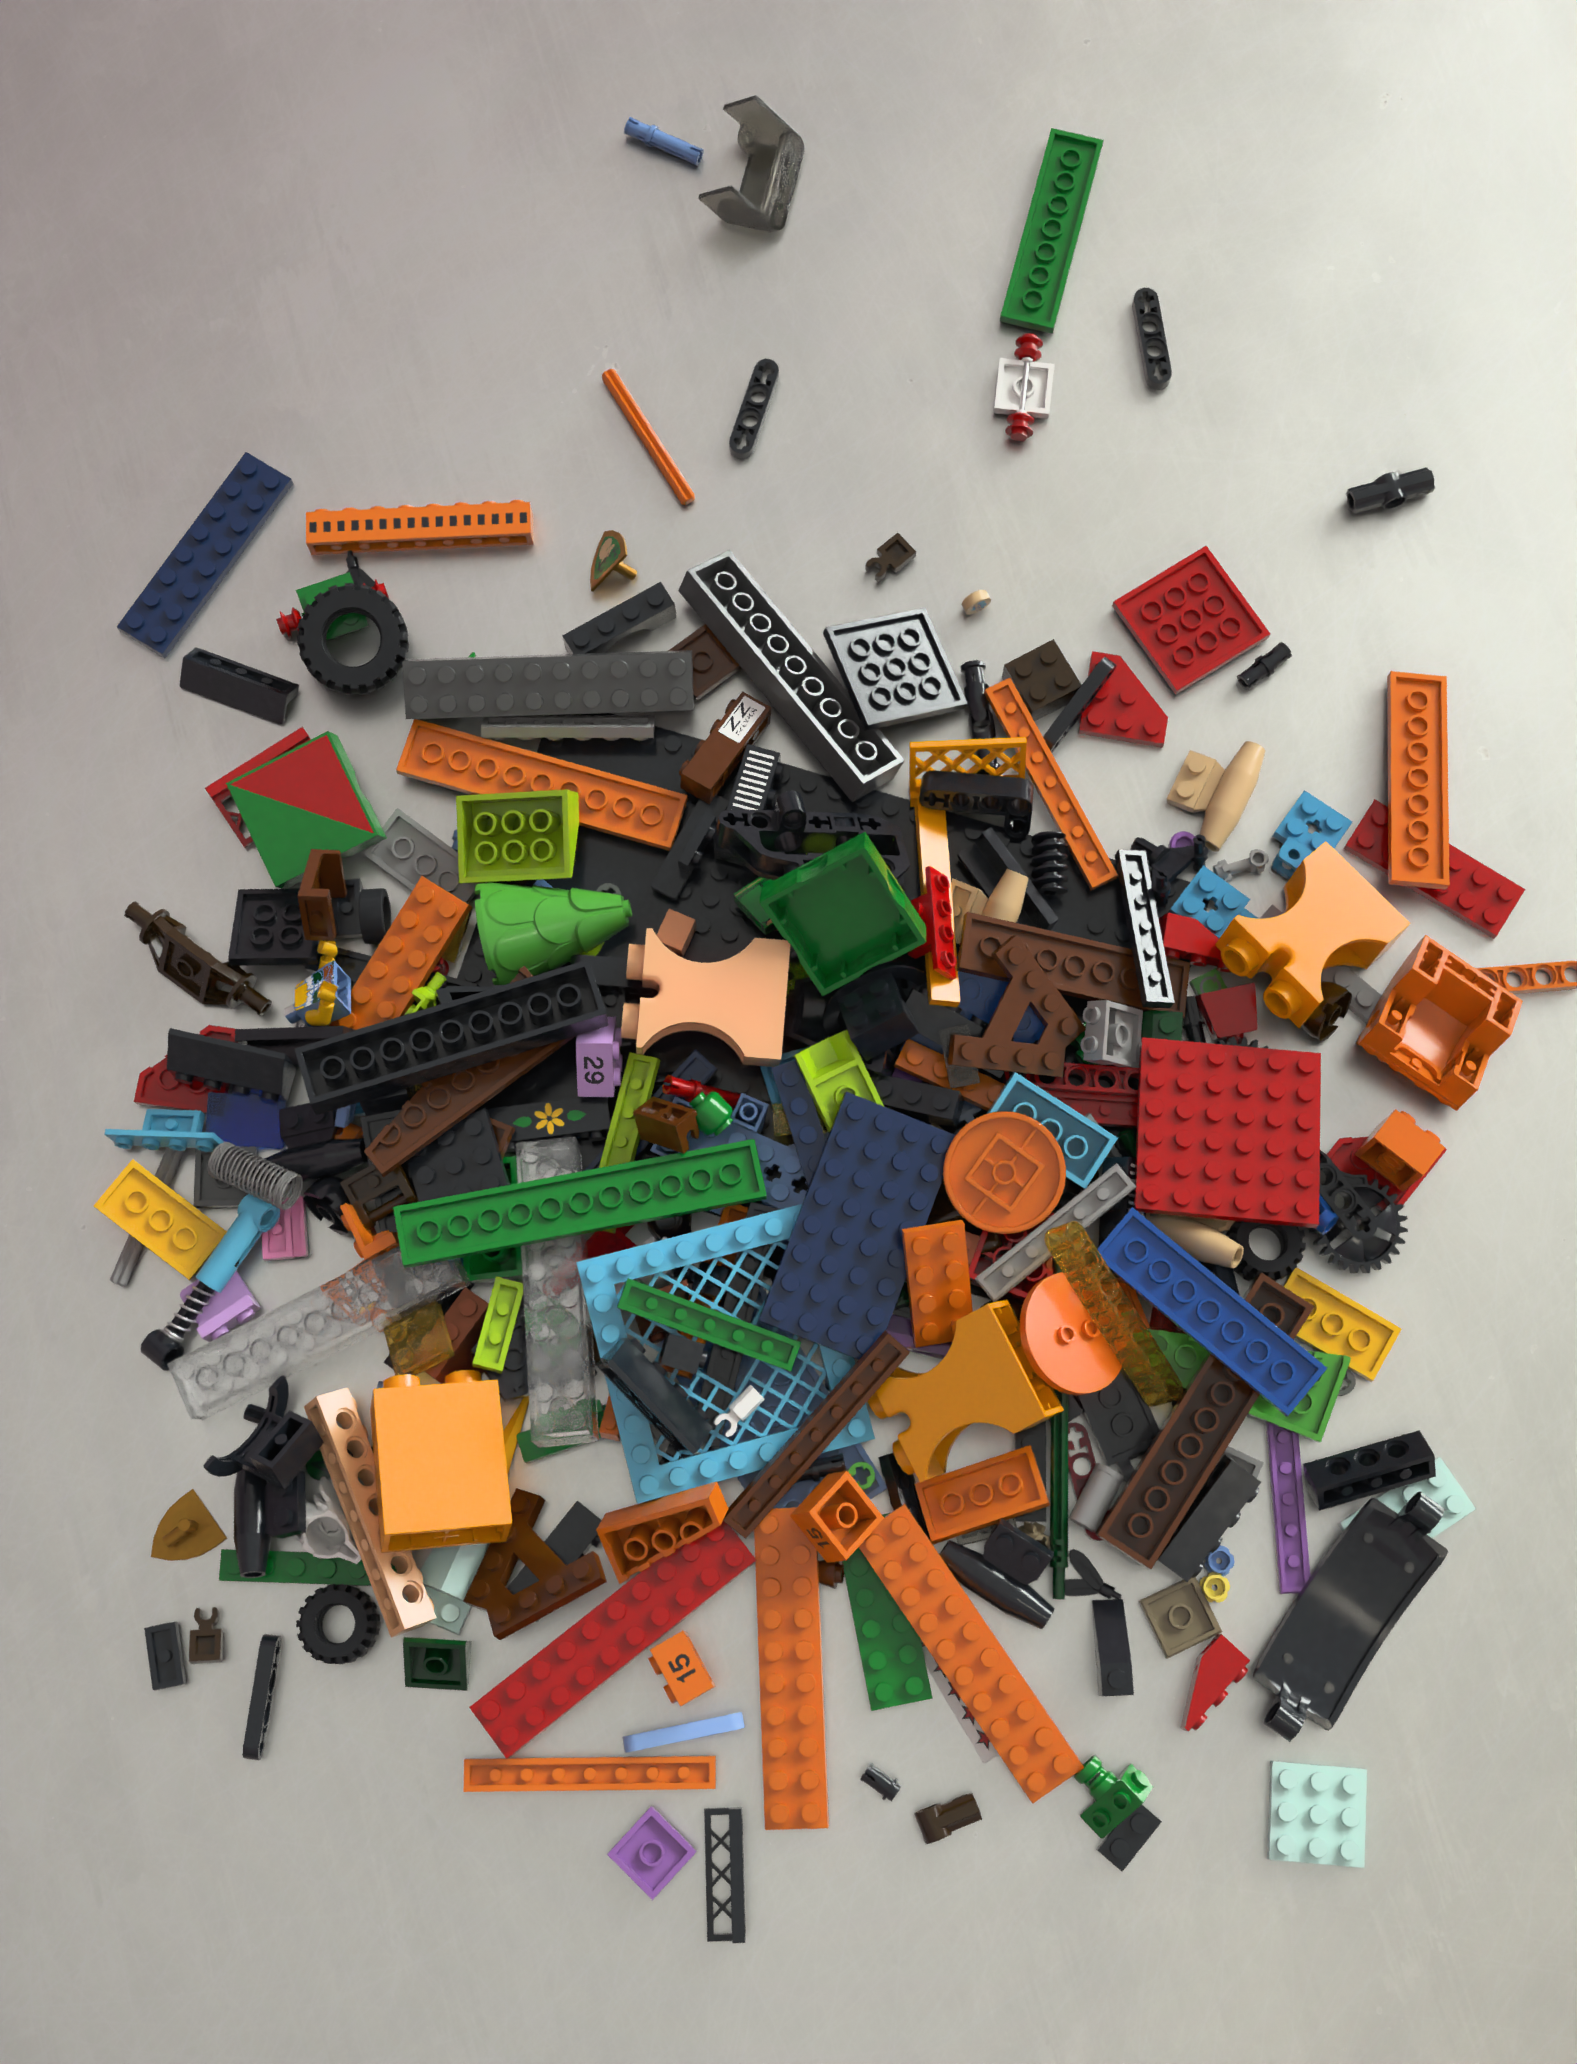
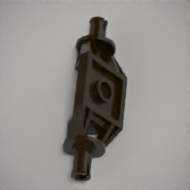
M136 901L127 907L124 916L142 928L139 940L144 945H149L158 972L202 1004L227 1005L230 1008H235L243 1002L259 1016H263L269 1010L272 1001L253 989L256 983V976L253 973H246L240 966H230L229 961L222 963L214 958L211 953L199 947L185 935L186 926L171 918L167 910L160 909L151 914ZM225 984L233 986L230 992L222 991L221 989Z

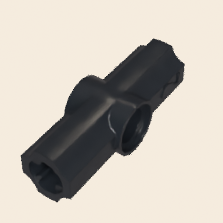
M1427 467L1400 475L1397 472L1386 473L1378 477L1374 482L1349 488L1346 492L1348 507L1354 514L1381 506L1384 509L1395 508L1403 504L1407 499L1432 493L1435 489L1433 473Z

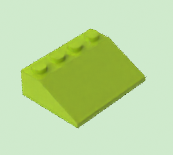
M566 789L456 796L459 883L572 878L579 827L578 792Z

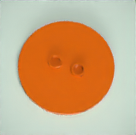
M1000 1111L988 1113L972 1120L957 1133L950 1143L945 1156L943 1177L948 1197L957 1212L964 1219L988 1232L1010 1234L1022 1232L1036 1226L1055 1209L1064 1190L1066 1165L1061 1147L1053 1134L1044 1125L1024 1114Z
M1060 1272L1048 1276L1036 1283L1027 1294L1020 1313V1338L1025 1355L1037 1375L1052 1388L1070 1395H1086L1108 1386L1119 1374L1127 1350V1334L1124 1319L1111 1294L1093 1278L1077 1272Z

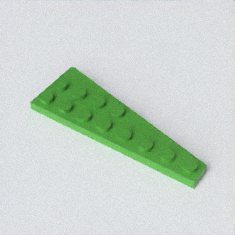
M1125 1325L1127 1334L1126 1356L1132 1368L1186 1389L1208 1351L1188 1334ZM1308 1351L1327 1369L1289 1416L1286 1417L1261 1395L1257 1398L1248 1415L1319 1443L1323 1438L1351 1357Z

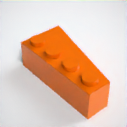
M716 1481L608 1512L604 1515L596 1531L619 1584L628 1580L631 1575L638 1571L642 1572L660 1558H666L684 1544H689L719 1527L728 1511V1506Z

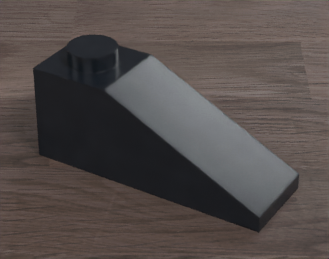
M1123 1599L1092 1600L1098 1696L1134 1695L1132 1662Z

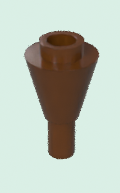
M825 1560L818 1561L820 1584L836 1589L838 1583H843L844 1565L840 1564L839 1561L827 1563Z

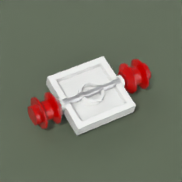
M1031 333L1023 334L1016 339L1015 344L1019 348L1015 350L1014 355L1019 360L1000 358L993 413L1009 415L1007 422L1010 426L1006 428L1005 432L1015 441H1024L1033 435V430L1030 426L1034 424V418H1049L1055 364L1034 362L1042 356L1038 349L1043 346V342L1035 334Z

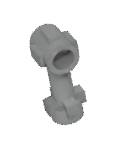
M1255 849L1250 852L1249 858L1227 864L1225 859L1218 861L1217 865L1213 866V872L1224 881L1230 882L1232 881L1231 875L1249 870L1256 874L1263 872L1269 857L1264 851Z

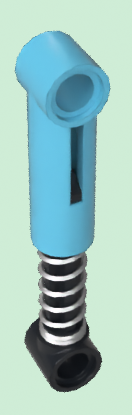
M247 1194L241 1200L237 1210L238 1217L196 1275L200 1282L196 1287H192L193 1292L190 1296L186 1295V1302L179 1304L181 1309L178 1313H173L175 1317L172 1322H167L168 1325L162 1330L156 1329L143 1340L140 1348L141 1353L162 1370L168 1371L181 1361L184 1354L182 1341L184 1340L185 1332H189L190 1325L197 1322V1315L203 1313L202 1308L204 1305H209L208 1299L215 1296L214 1291L222 1292L261 1234L275 1226L280 1217V1209L275 1205L250 1194Z

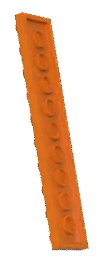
M419 719L413 720L396 769L399 775L470 795L566 789L578 792L579 826L668 851L671 850L688 800V795Z
M902 1504L885 1516L859 1546V1549L1033 1804L1082 1770L1084 1765L906 1504Z
M797 1507L773 1508L754 1529L765 1830L821 1829L829 1827L818 1551L790 1517V1514Z

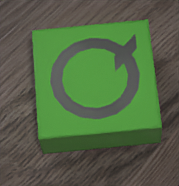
M1217 968L1191 980L1189 983L1195 995L1227 988Z

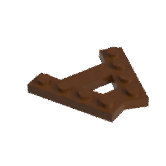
M1013 935L991 954L1010 981L983 1036L979 1038L950 1035L948 1065L1063 1077L1065 1047L1085 1031L1086 1027L1019 937ZM1028 1005L1045 1026L1037 1044L1011 1041Z
M516 1488L510 1500L512 1526L507 1541L490 1543L463 1600L469 1606L488 1613L493 1635L498 1640L508 1637L607 1582L599 1555L594 1551L568 1565L553 1552L533 1530V1526L546 1500L540 1495ZM518 1559H520L539 1581L513 1595L506 1587V1584Z

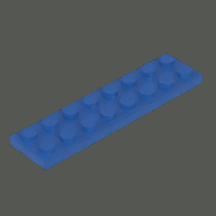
M1133 1207L1093 1253L1097 1260L1286 1417L1289 1416L1326 1371V1366Z

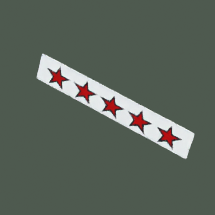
M921 1640L927 1669L983 1763L988 1762L999 1755Z

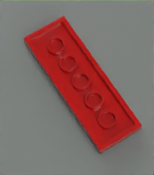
M1374 799L1343 849L1387 875L1388 807ZM1449 844L1450 885L1446 890L1406 886L1493 939L1498 935L1525 891L1523 887Z

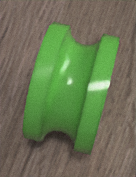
M856 1462L850 1467L848 1472L853 1477L856 1475L857 1468L862 1467L863 1472L867 1469L870 1473V1476L866 1478L867 1483L859 1485L862 1490H866L874 1483V1469L866 1462Z

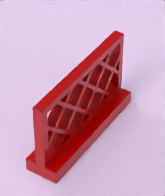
M303 726L205 787L244 848L253 844L254 841L251 836L245 839L240 831L243 819L240 812H229L222 804L223 801L232 796L226 783L311 740ZM231 816L238 818L237 825L235 824Z

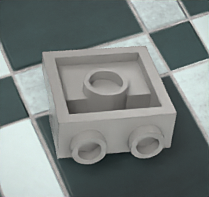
M1109 1000L1087 1001V1007L1083 1012V1019L1086 1022L1085 1037L1081 1041V1049L1084 1052L1083 1060L1100 1065L1139 1068L1143 1010Z

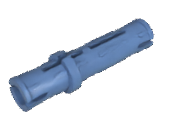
M632 117L626 122L624 134L645 142V145L650 148L654 146L689 161L696 166L699 165L704 149L659 130L658 126H649Z

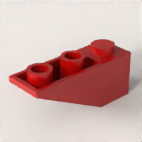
M1166 913L1158 918L1166 957L1177 960L1180 958L1190 960L1191 965L1199 967L1212 965L1216 966L1220 972L1232 973L1222 960L1221 950L1215 946L1219 938L1198 920L1173 913Z
M1222 1634L1216 1635L1196 1658L1181 1728L1184 1731L1189 1732L1191 1728L1196 1731L1207 1719L1204 1713L1212 1704L1217 1707L1226 1698L1228 1693L1225 1689L1232 1681L1238 1683L1248 1672L1245 1666L1250 1660Z

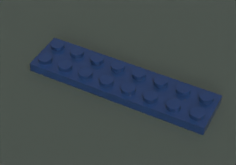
M245 452L116 626L118 630L161 657L166 658L293 485L292 479Z

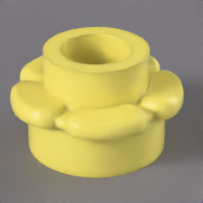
M1210 1572L1199 1583L1208 1602L1216 1601L1220 1603L1228 1596L1227 1593L1230 1590L1229 1581L1227 1578L1222 1577L1220 1573ZM1212 1585L1217 1586L1216 1591L1212 1590Z

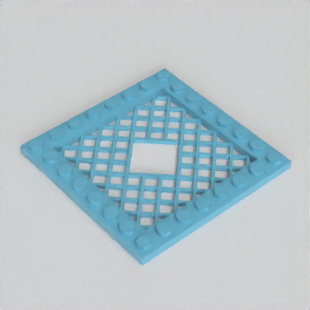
M802 1204L576 1262L600 1359L621 1338H627L626 1333L638 1339L642 1346L646 1344L658 1351L659 1353L654 1360L658 1362L661 1348L647 1340L655 1325L672 1335L686 1338L679 1334L676 1329H671L652 1320H649L651 1324L644 1336L641 1337L628 1329L636 1316L631 1313L624 1325L621 1310L617 1308L627 1278L633 1280L654 1274L648 1285L653 1287L660 1276L673 1284L669 1292L673 1295L678 1287L692 1295L689 1301L694 1302L697 1298L711 1306L710 1309H716L737 1319H740L736 1315L745 1301L758 1309L751 1324L756 1325L765 1300L760 1306L747 1298L755 1283L770 1290L771 1286L759 1280L758 1277L766 1264L775 1270L778 1269V1265L771 1262L769 1258L776 1246L785 1250L786 1245L780 1241L789 1239ZM772 1243L765 1257L751 1250L752 1248ZM743 1251L735 1265L721 1257ZM747 1253L762 1261L754 1276L739 1268ZM713 1259L706 1273L691 1265ZM718 1261L732 1269L724 1284L710 1276ZM684 1266L677 1280L662 1273L663 1271ZM688 1268L703 1277L695 1292L680 1283ZM736 1272L751 1280L743 1295L728 1287ZM707 1279L721 1287L714 1302L699 1295ZM625 1282L617 1295L614 1284ZM725 1291L740 1298L732 1314L718 1306ZM773 1327L772 1332L776 1333L778 1328ZM794 1335L792 1339L797 1340L799 1336ZM693 1336L692 1341H697L698 1337ZM814 1343L806 1357L799 1353L796 1357L802 1360L803 1363L795 1376L777 1366L761 1361L774 1369L766 1384L751 1376L760 1361L755 1359L736 1392L697 1370L696 1376L689 1388L681 1387L687 1392L688 1397L691 1396L704 1404L702 1407L704 1411L710 1407L720 1414L727 1413L730 1410L728 1407L724 1411L711 1403L716 1392L721 1388L731 1394L733 1398L729 1403L730 1405L741 1394L748 1380L763 1388L760 1393L763 1398L766 1392L769 1391L782 1400L773 1414L758 1406L744 1422L739 1421L737 1424L741 1427L733 1441L718 1433L725 1420H722L714 1430L710 1431L711 1436L704 1448H699V1454L678 1459L680 1456L678 1451H676L674 1457H671L659 1449L665 1439L662 1434L654 1445L650 1422L604 1374L636 1503L646 1502L712 1482H719L762 1470L799 1428L797 1425L804 1413L809 1416L812 1414L807 1408L814 1395L816 1394L823 1399L827 1397V1395L818 1390L825 1376L831 1392L856 1364L855 1359ZM817 1347H819L823 1367L810 1360ZM807 1364L822 1372L814 1387L799 1379ZM675 1368L669 1378L665 1376L672 1385L676 1383L673 1380L679 1369ZM778 1372L792 1380L784 1395L770 1387ZM700 1377L715 1385L707 1400L692 1392ZM797 1383L811 1391L803 1406L788 1398ZM786 1402L800 1410L792 1425L778 1417ZM866 1403L822 1453L875 1439ZM756 1410L771 1418L763 1433L748 1425ZM775 1421L788 1428V1430L767 1435ZM745 1429L759 1436L758 1438L738 1443ZM715 1437L729 1444V1446L708 1451ZM657 1454L668 1459L670 1462L659 1464Z

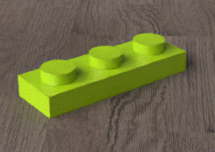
M500 1277L495 1278L472 1364L473 1367L502 1374L525 1288L524 1283Z

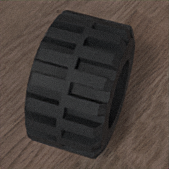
M1235 1221L1226 1233L1227 1237L1244 1248L1243 1257L1239 1265L1233 1270L1237 1274L1243 1273L1245 1275L1243 1278L1248 1281L1254 1279L1260 1273L1265 1274L1274 1281L1281 1280L1301 1262L1304 1256L1302 1252L1306 1248V1243L1302 1242V1239L1305 1237L1304 1230L1300 1231L1298 1226ZM1254 1229H1268L1277 1236L1281 1250L1280 1255L1276 1259L1264 1260L1253 1253L1249 1245V1235Z
M331 1584L325 1588L315 1590L313 1596L309 1595L305 1599V1606L300 1607L298 1612L301 1614L300 1620H296V1627L300 1628V1633L297 1636L299 1641L304 1643L303 1649L306 1652H310L312 1658L327 1664L351 1663L356 1661L357 1658L363 1657L368 1653V1648L373 1647L375 1644V1635H379L380 1628H377V1621H380V1615L376 1614L375 1609L377 1606L375 1602H371L370 1596L366 1592H362L354 1586ZM336 1605L348 1607L355 1619L352 1635L342 1643L329 1641L322 1628L325 1614Z

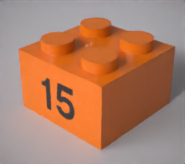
M848 1471L827 1474L790 1514V1517L827 1563L847 1560L884 1519Z
M681 1631L650 1649L653 1656L648 1658L657 1675L663 1673L668 1683L663 1688L672 1704L678 1702L680 1706H683L716 1687L686 1631Z

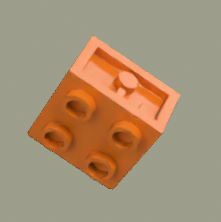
M345 1203L340 1206L343 1212L341 1220L346 1229L352 1231L356 1240L353 1243L354 1248L361 1258L386 1264L401 1256L398 1233L385 1230L377 1234L374 1227L367 1230L361 1223L353 1205Z

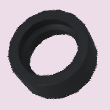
M384 888L362 889L360 892L359 921L362 939L365 944H379L391 926L390 902L388 893Z

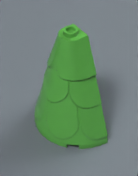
M501 882L479 883L475 886V894H480V899L475 900L477 925L488 970L495 973L497 977L492 979L494 985L509 984L523 966L533 976L559 969L571 961V956L580 955L583 952L588 953L628 927V917H632L629 900H624V897L618 894L578 888L564 890L537 885L524 886Z

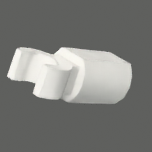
M749 1385L728 1406L730 1410L727 1413H722L715 1417L713 1424L717 1426L722 1420H728L730 1428L724 1435L726 1437L732 1436L736 1432L737 1423L740 1420L743 1422L765 1399L754 1387Z

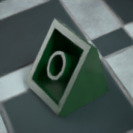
M404 1637L405 1687L467 1691L472 1641Z

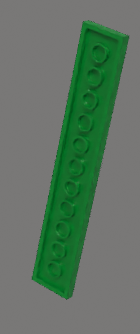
M755 1139L686 1151L684 1154H670L394 1206L393 1210L402 1263L405 1269L765 1200L767 1194Z

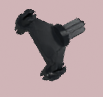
M1196 835L1193 838L1194 845L1178 848H1167L1164 845L1157 847L1144 838H1135L1131 845V850L1146 851L1147 860L1149 861L1148 865L1152 868L1153 893L1156 896L1157 906L1165 907L1166 904L1168 905V895L1171 893L1170 883L1193 861V869L1196 872H1199L1203 865L1205 866V861L1209 856V850L1205 846V836Z

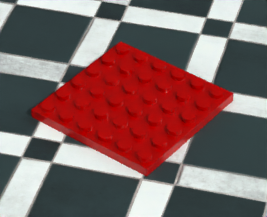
M1142 1037L1140 1041L1135 1185L1137 1187L1134 1189V1209L1142 1213L1317 1228L1319 1225L1321 1053Z

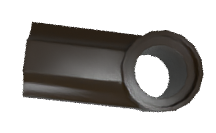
M973 1793L965 1794L942 1805L941 1803L934 1804L914 1813L925 1844L946 1838L952 1834V1831L982 1820Z

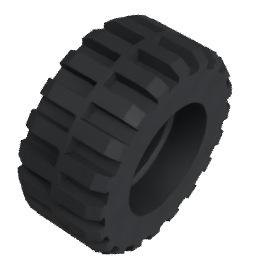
M345 583V586L337 587L335 585L329 587V591L323 594L320 592L314 597L315 600L311 605L308 604L304 609L305 614L299 620L297 645L300 649V657L311 675L330 690L352 696L354 694H370L374 690L379 691L389 681H393L398 676L397 673L400 668H403L402 661L405 660L409 648L408 631L404 619L396 605L379 590L371 589L370 586L363 584L357 586L354 583ZM348 613H358L370 618L376 624L380 633V647L375 657L368 663L357 667L346 666L337 662L331 656L326 643V636L330 625L338 617Z

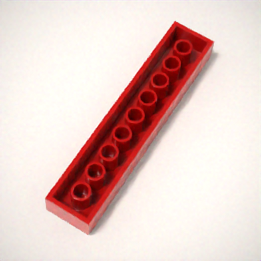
M722 1521L719 1527L689 1544H684L666 1558H660L652 1563L650 1567L638 1573L469 1708L506 1759L511 1758L755 1564L756 1559L732 1527Z

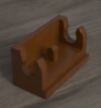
M653 1096L633 1112L640 1139L684 1154L689 1150V1143L686 1138L687 1133L691 1131L690 1135L692 1138H699V1128L696 1121L697 1112L694 1109Z

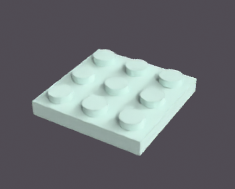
M1270 1761L1267 1859L1365 1868L1367 1769Z

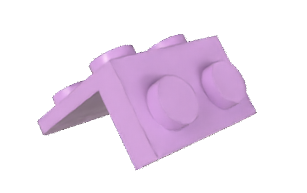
M237 1270L221 1293L214 1291L215 1296L208 1299L209 1305H204L202 1308L203 1313L198 1314L196 1317L199 1326L196 1330L202 1339L210 1343L223 1339L230 1333L229 1330L238 1324L242 1325L250 1321L255 1316V1313L261 1309ZM196 1280L180 1292V1297L184 1303L187 1300L186 1295L190 1296L193 1292L192 1287H196L200 1282L199 1280Z

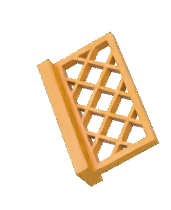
M1026 737L910 742L908 779L910 807H914L916 800L919 799L921 779H916V777L924 771H934L930 766L937 760H941L946 764L940 771L951 772L954 770L958 773L976 774L979 770L984 769L989 775L1025 779ZM1020 747L1019 752L1011 758L1003 753L1008 748ZM979 749L990 751L983 759L974 754ZM950 750H958L962 753L953 761L945 755ZM928 751L933 754L924 762L916 757V752ZM998 757L1005 763L995 770L988 763ZM969 758L976 764L966 771L959 765ZM1011 767L1018 772V775H1002Z

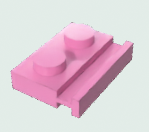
M299 1196L291 1208L287 1210L280 1209V1217L275 1226L261 1234L264 1261L308 1257L306 1206L303 1196ZM286 1198L282 1202V1204H284L289 1198Z

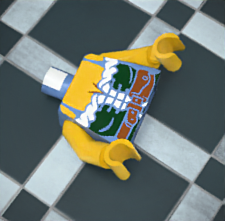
M319 941L317 951L324 956L320 957L318 970L297 984L295 987V1003L284 1009L285 1017L291 1024L302 1019L308 1027H320L329 1025V1023L351 1014V978L333 958L338 952L335 941Z

